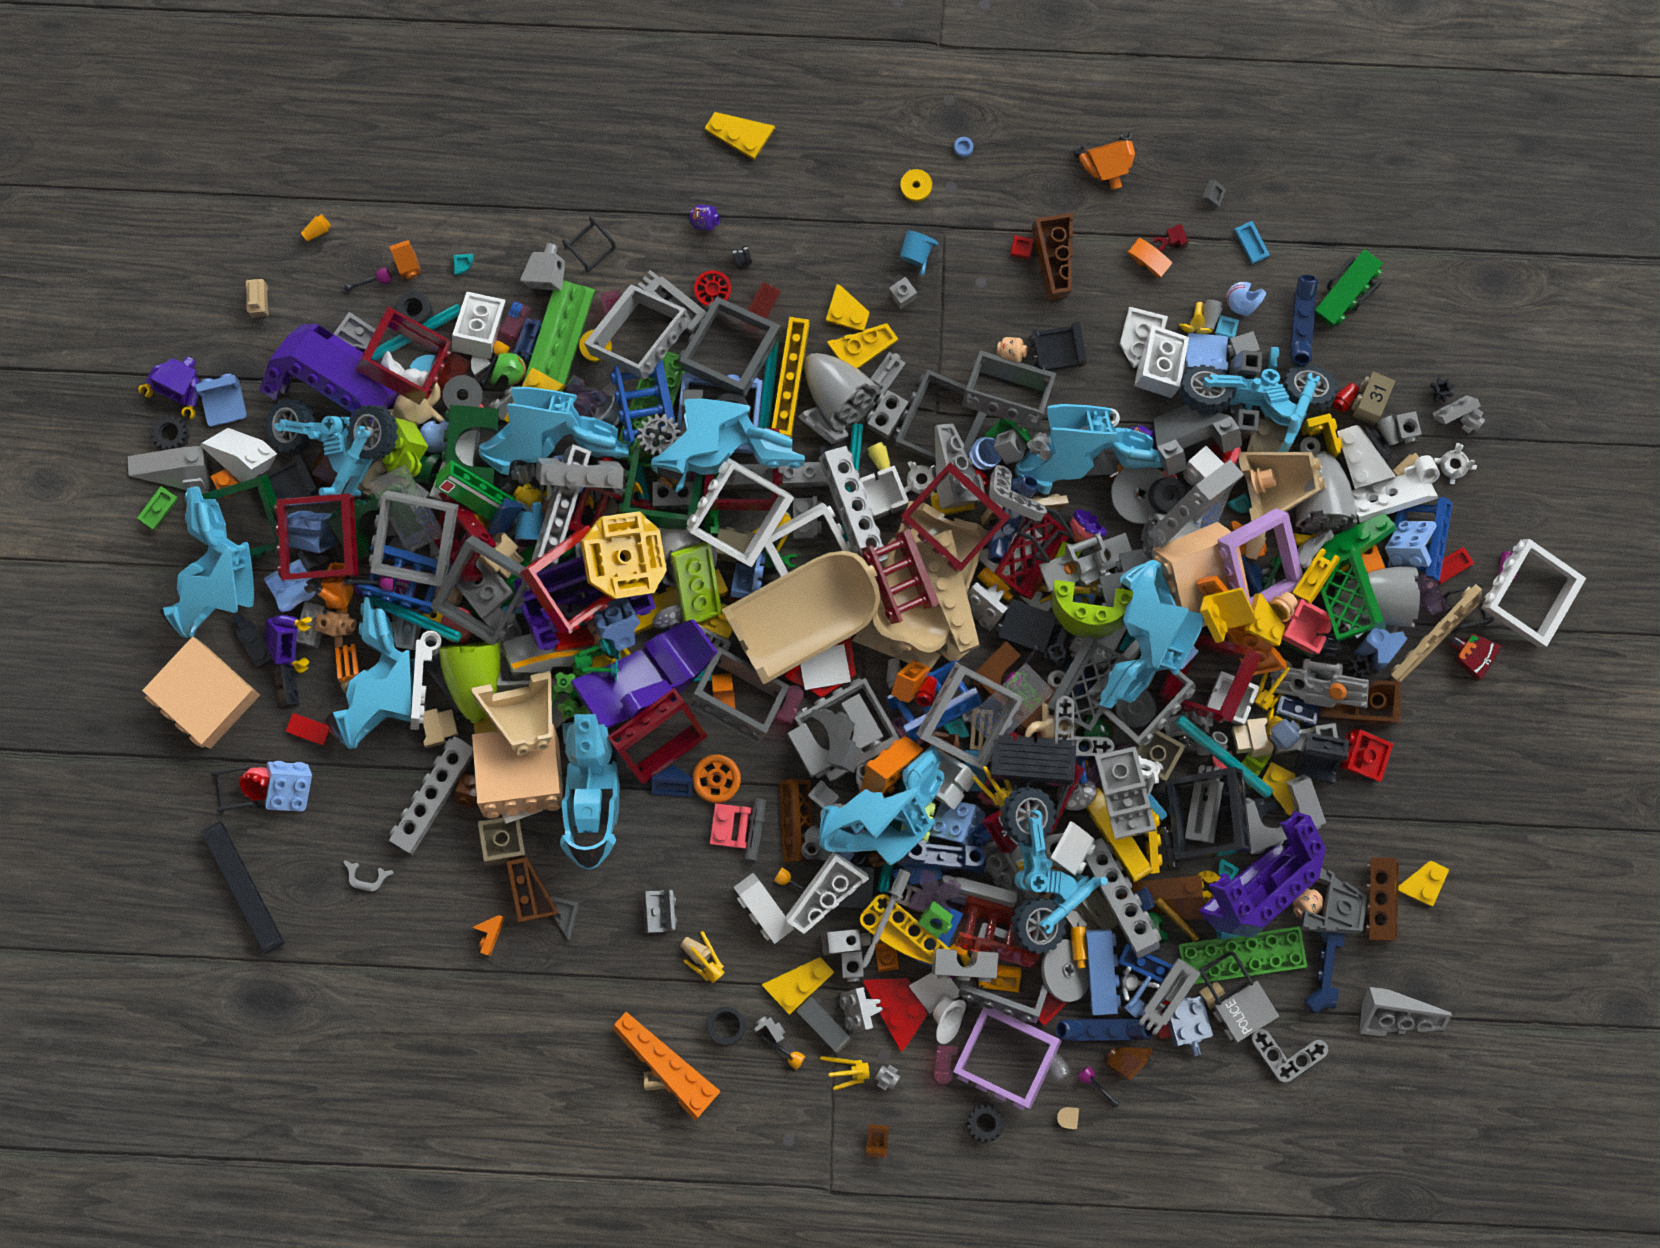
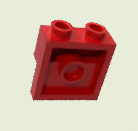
M1352 729L1345 737V740H1349L1348 758L1346 761H1341L1339 768L1381 782L1393 743L1365 731Z

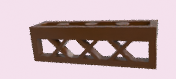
M790 779L779 781L783 863L815 861L802 857L801 848L805 843V836L801 833V827L804 825L807 831L813 826L812 800L808 796L811 792V780ZM799 784H804L803 796L799 793ZM801 805L805 807L804 816L800 813ZM809 849L808 852L812 854L814 849Z

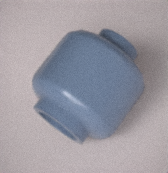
M1282 719L1271 728L1270 732L1272 735L1269 737L1279 749H1289L1300 740L1298 731L1301 729L1294 720L1289 722L1287 719Z

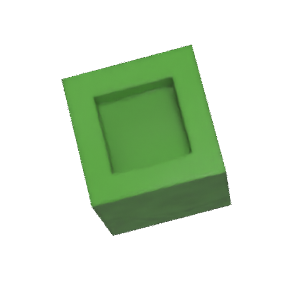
M933 901L921 915L918 924L936 938H939L942 933L946 934L952 927L950 922L953 915ZM933 919H939L941 923H936Z

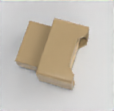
M263 279L246 281L247 312L252 318L269 316L267 301L268 285Z
M498 533L495 536V543L497 545L494 549L519 564L524 560L515 551L518 546L505 533ZM480 555L478 560L491 572L498 571L504 578H509L511 572Z
M437 708L424 711L423 725L426 738L423 742L426 748L445 744L446 738L459 735L452 709L440 713Z
M1267 718L1246 720L1244 725L1233 726L1231 732L1237 754L1249 752L1250 757L1271 755L1274 746L1267 738L1265 725L1268 722Z

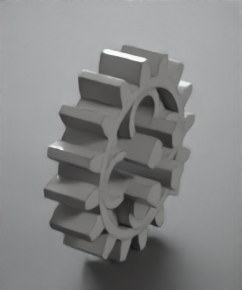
M655 414V419L648 416L649 422L642 421L643 428H638V432L641 435H638L637 439L640 441L641 449L645 448V453L651 452L653 457L657 453L661 454L681 436V431L678 430V423H674L672 417L667 420L666 414L662 418ZM664 424L666 426L661 428L663 435H660L659 426ZM656 436H659L660 445L658 447H654L657 444Z

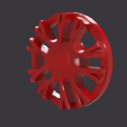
M715 270L706 271L695 281V296L705 306L709 305L708 302H705L707 297H710L711 302H714L713 297H718L719 294H723L725 296L724 300L727 301L731 294L730 281L722 272ZM713 274V280L708 281L706 275ZM717 275L720 276L718 282L715 281ZM703 279L706 282V285L703 284L700 280ZM722 280H725L727 282V284L724 286H720L719 283ZM698 286L705 288L703 291H697ZM721 289H728V292L721 291ZM704 293L707 294V295L703 296L702 298H700V295H702V294H704Z

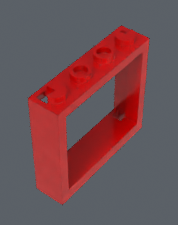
M589 525L579 529L520 571L560 634L565 632L570 634L580 627L579 623L591 620L595 616L593 614L595 611L599 610L600 612L609 606L608 602L612 600L611 597L604 594L567 621L536 574L582 541L591 529Z

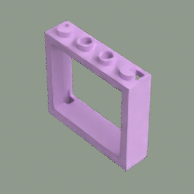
M1276 508L1217 540L1220 549L1219 554L1224 565L1223 571L1228 581V590L1243 588L1247 596L1235 548L1274 527L1286 579L1262 591L1260 594L1269 603L1275 596H1281L1285 592L1290 593L1294 591L1303 577V572L1288 513ZM1254 596L1251 597L1250 599H1248L1251 605H1252Z
M983 1007L953 1072L958 1074L957 1079L967 1084L969 1080L977 1083L976 1088L987 1092L989 1089L995 1092L994 1097L1002 1101L1008 1098L1014 1101L1013 1106L1024 1111L1025 1107L1031 1109L1062 1041L1012 1016L1004 1015L995 1008L987 1009ZM988 1016L1050 1045L1025 1099L963 1070Z

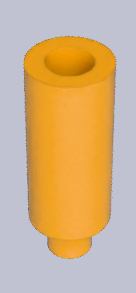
M988 567L984 568L977 576L988 588L997 585V592L1003 590L1002 597L1007 602L1013 598V595L1009 592L1010 588Z
M1085 926L1071 927L1073 961H1077L1078 969L1086 968L1085 961L1088 960Z

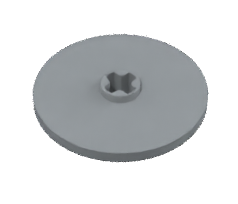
M1152 467L1139 469L1124 468L1115 477L1111 487L1112 503L1118 514L1127 521L1137 524L1146 523L1148 517L1154 516L1155 513L1162 514L1154 510L1150 505L1148 492L1151 485L1156 480L1164 478L1165 475L1159 469ZM1138 488H1140L1141 491H1145L1143 499L1141 498V496L1137 497L1136 493L1139 492ZM1165 490L1163 493L1166 501H1170L1171 492L1169 490Z
M1062 940L1061 943L1056 945V949L1044 953L1041 968L1042 977L1047 990L1054 998L1062 1002H1072L1080 999L1089 987L1088 964L1086 960V968L1078 969L1077 961H1073L1072 941Z

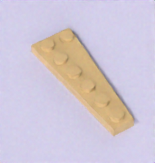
M951 529L933 536L958 559ZM922 541L917 542V548L938 598L939 606L960 654L979 647L962 571L959 569L953 570L947 564L949 560L944 555L940 558L932 551L934 546L929 542L926 544Z
M1477 584L1472 588L1468 587L1461 595L1463 598L1420 641L1414 650H1411L1405 656V660L1401 664H1397L1391 670V681L1402 682L1481 603L1482 589Z

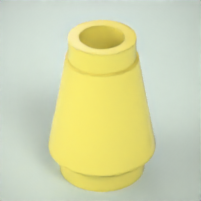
M880 442L867 448L869 457L880 471L891 467L886 445L883 446V443Z

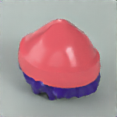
M1078 509L1073 512L1070 530L1073 533L1072 538L1076 543L1092 538L1097 533L1103 538L1107 535V531L1097 521L1098 517L1096 515L1092 516L1090 511L1085 512L1083 509Z

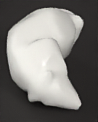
M389 351L385 353L381 365L420 387H422L429 373L427 370L420 371L416 368L404 370L398 362L393 360Z

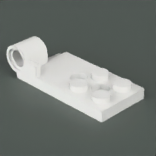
M1427 455L1421 456L1415 461L1414 465L1404 468L1405 474L1352 490L1359 522L1370 520L1383 513L1387 515L1438 499L1431 483L1439 478L1440 472L1433 458Z
M427 631L422 635L421 640H416L410 729L419 730V723H423L424 706L420 705L425 704L426 686H422L423 661H432V656L439 653L441 637L435 631ZM428 640H433L436 645L428 647L425 643Z

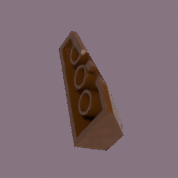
M1378 680L1370 683L1368 686L1366 708L1336 703L1332 708L1319 706L1318 717L1400 726L1402 714L1401 682Z
M1202 876L1138 881L1134 884L1131 882L1133 887L1131 888L1132 893L1147 886L1154 899L1159 896L1184 920L1205 918L1199 912L1204 906ZM1121 894V900L1127 897L1125 894ZM1157 905L1148 910L1166 915Z
M1113 1048L1105 1056L1108 1059L1105 1064L1122 1080H1131L1145 1066L1153 1050L1151 1048H1118L1117 1050Z

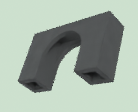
M1242 350L1230 361L1229 375L1254 379L1261 372L1262 352ZM1245 403L1228 405L1227 415L1231 416L1239 426L1241 440L1246 441L1258 431L1259 411L1245 410Z

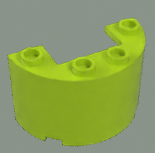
M1054 580L1051 594L1052 610L1056 619L1059 620L1063 628L1068 632L1081 638L1089 636L1093 639H1099L1111 635L1125 624L1123 618L1126 607L1133 598L1132 590L1116 588L1113 607L1072 602L1075 582Z

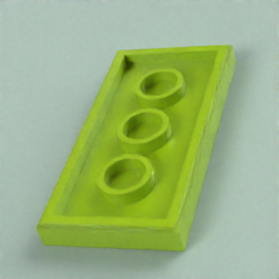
M705 541L671 553L682 623L694 619L697 623L722 614L711 544Z

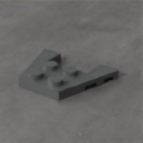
M1322 868L1320 877L1316 882L1327 886L1323 917L1305 910L1302 914L1300 930L1360 934L1363 930L1367 896L1346 881L1343 883L1338 880L1332 871H1326Z

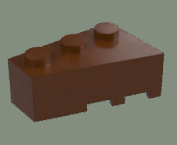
M527 857L508 861L507 867L518 922L526 923L561 915L531 861Z

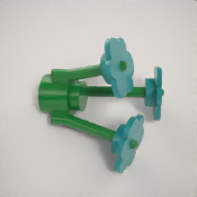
M601 637L599 640L600 644L573 654L577 670L582 669L583 673L609 672L611 676L615 677V682H617V673L619 672V669H617L618 660L621 659L620 651L610 645L606 638ZM608 653L616 658V664H611V668L589 667V665H592L591 658Z

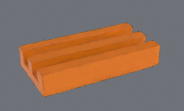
M355 643L351 644V647L345 645L343 649L336 647L338 680L340 683L350 681L359 674ZM348 653H352L353 675H350ZM343 654H344L345 673H346V676H344V677H343L342 658H341V655H343Z

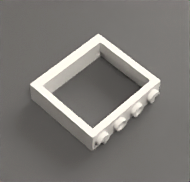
M728 458L727 462H723L720 466L719 475L716 480L713 479L709 484V491L706 496L700 499L696 513L689 517L686 528L693 535L752 567L794 497ZM733 469L779 495L744 553L698 528Z
M821 503L775 528L764 548L780 577L786 575L788 571L772 542L821 515H824L841 550L853 552L850 542H845L842 537L845 533L839 523L836 524L833 519L835 513L831 506L827 507L824 503Z
M1523 539L1519 541L1517 546L1513 547V553L1504 562L1501 574L1493 581V588L1485 595L1486 600L1481 609L1537 647H1547L1586 578L1532 540ZM1529 551L1568 577L1538 632H1535L1498 606Z

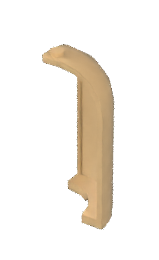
M909 501L907 509L914 501ZM922 503L911 517L932 536L951 529L960 562L966 558L988 533L986 529L977 523L957 518L954 521L944 518V513L926 503ZM901 523L898 532L907 530L908 528L903 523ZM912 528L911 533L915 543L920 542L921 540L917 537L919 533ZM898 548L890 553L886 567L903 560L904 557L901 549ZM982 550L962 570L966 592H968ZM906 567L885 577L891 588L911 579V574ZM915 586L893 595L897 607L918 598ZM880 598L878 610L873 617L874 625L880 634L898 643L899 648L906 651L911 649L926 653L937 651L948 641L952 634L939 605L926 609L920 605L900 614L902 622L891 624L885 616V608Z
M838 551L827 553L807 562L722 609L764 685L859 632L869 624L876 614L881 597L878 583L875 579L877 573L872 565L868 566L865 560L856 553Z

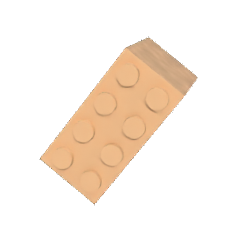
M1215 522L1175 539L1163 548L1159 546L1153 549L1155 555L1153 560L1162 564L1163 573L1176 606L1185 607L1190 612L1201 613L1200 609L1204 597L1196 585L1198 579L1217 575L1228 589V581L1223 571L1224 565L1219 554L1220 549L1217 540L1231 533V531L1220 523ZM1238 546L1235 549L1247 597L1250 599L1240 548Z
M192 637L142 690L147 694L145 699L153 706L161 707L160 712L173 722L175 720L176 723L174 725L187 735L191 734L189 739L201 748L205 746L209 749L217 743L260 696L258 692L195 637Z
M552 724V738L548 743V748L543 751H531L524 755H517L516 751L512 749L499 731L472 735L477 804L483 817L493 819L503 813H507L508 816H516L520 811L537 813L539 809L555 811L562 807L564 793L560 748L554 724Z

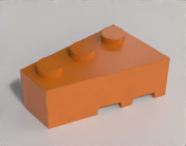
M907 736L902 737L899 741L895 740L889 749L881 751L875 760H870L866 764V772L859 793L865 789L872 793L882 792L883 795L887 791L891 793L895 789L893 785L900 778L903 780L902 771L917 759L924 749Z

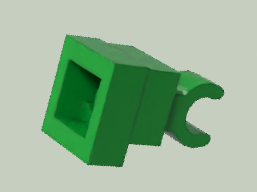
M765 550L764 570L777 571ZM778 553L784 565L791 569L796 568L795 564L789 563V559L797 558L796 554L781 556V553Z

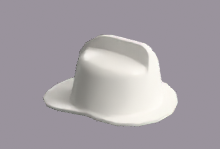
M943 996L934 1009L933 1016L938 1023L936 1038L939 1043L946 1044L956 1036L966 1009V1003L963 1000L955 1001L947 996Z

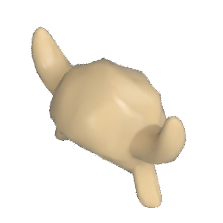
M436 382L428 400L424 398L420 405L399 394L395 399L393 409H389L391 415L395 418L414 422L416 426L428 421L432 417L441 423L444 418L432 408L440 398V387Z
M1043 703L1041 707L1042 721L1031 723L1027 727L1024 737H1030L1033 733L1037 732L1038 738L1054 739V715L1049 714V708L1046 703ZM1061 720L1058 725L1061 731L1068 730L1070 727L1069 721ZM1074 723V736L1080 728V725ZM1058 734V737H1062L1065 740V737L1069 738L1070 734Z

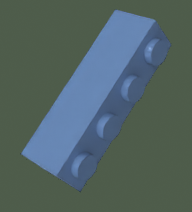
M1110 929L1086 930L1092 1015L1117 1014V1008H1121L1120 995H1116V987H1119V976L1115 975L1114 967H1118L1117 954H1113V946H1116V935L1112 934Z

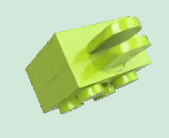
M395 418V424L398 425V430H396L398 439L395 440L396 446L394 449H391V453L388 456L385 455L382 461L389 473L415 477L421 470L422 464L420 459L427 450L428 445L414 422Z

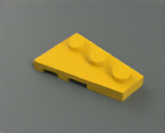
M715 112L704 129L706 132L755 160L775 130V126Z
M886 323L866 329L860 333L827 341V344L838 359L859 369L895 344L898 338Z

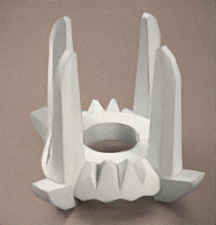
M1456 443L1455 450L1446 452L1442 458L1434 459L1436 464H1440L1442 472L1450 478V484H1455V479L1463 477L1468 470H1476L1477 465H1474L1475 461H1469L1468 457L1461 452L1463 449L1461 443ZM1456 458L1461 462L1459 469H1453L1450 466L1451 459Z
M910 461L908 462L911 468L907 476L908 486L904 488V491L906 493L912 490L921 494L936 478V466L933 465L930 468L924 465L917 466L915 462L912 463ZM918 474H925L928 480L925 484L917 483L916 476Z
M1138 755L1141 768L1149 770H1142L1144 780L1148 779L1146 791L1149 796L1153 784L1159 783L1158 774L1160 769H1163V766L1158 761L1152 762Z

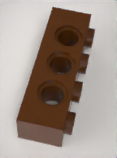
M1371 857V862H1368L1367 866L1368 874L1371 875V882L1367 884V894L1370 895V903H1367V916H1370V924L1366 925V935L1369 936L1371 941L1398 942L1399 859ZM1385 873L1387 875V882L1379 884V875ZM1381 894L1387 896V901L1383 905H1379L1377 901ZM1384 914L1387 919L1386 923L1379 926L1377 918Z

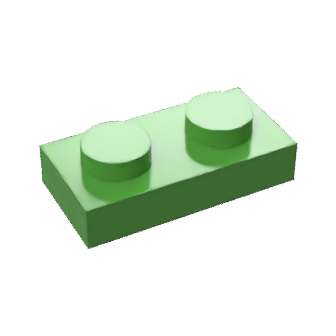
M161 486L137 519L155 531L178 501V498Z

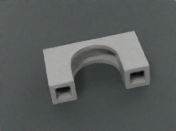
M537 457L536 479L540 485L622 489L624 468L615 461H597V465H574L562 463L557 458Z
M860 694L841 703L844 713L849 716L848 719L855 723L852 741L856 742L855 746L863 750L868 746L872 749L881 744L880 740L883 739V735ZM806 723L790 731L788 737L810 777L816 776L818 779L827 774V769L832 767L831 764L827 763L829 751L817 744Z
M1304 774L1287 781L1286 784L1294 805L1293 812L1310 815L1316 829L1321 828V825L1325 824L1326 820L1311 778ZM1249 797L1246 798L1251 851L1249 852L1251 854H1259L1264 852L1265 848L1269 846L1283 844L1287 838L1282 827H1265L1261 822L1254 801Z

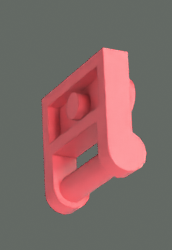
M715 803L710 844L746 849L747 842H745L748 817L751 814L752 808ZM735 813H741L737 841H733L731 838Z

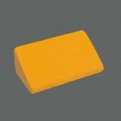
M997 965V978H991V982L978 981V988L984 985L983 988L1019 993L1021 968Z

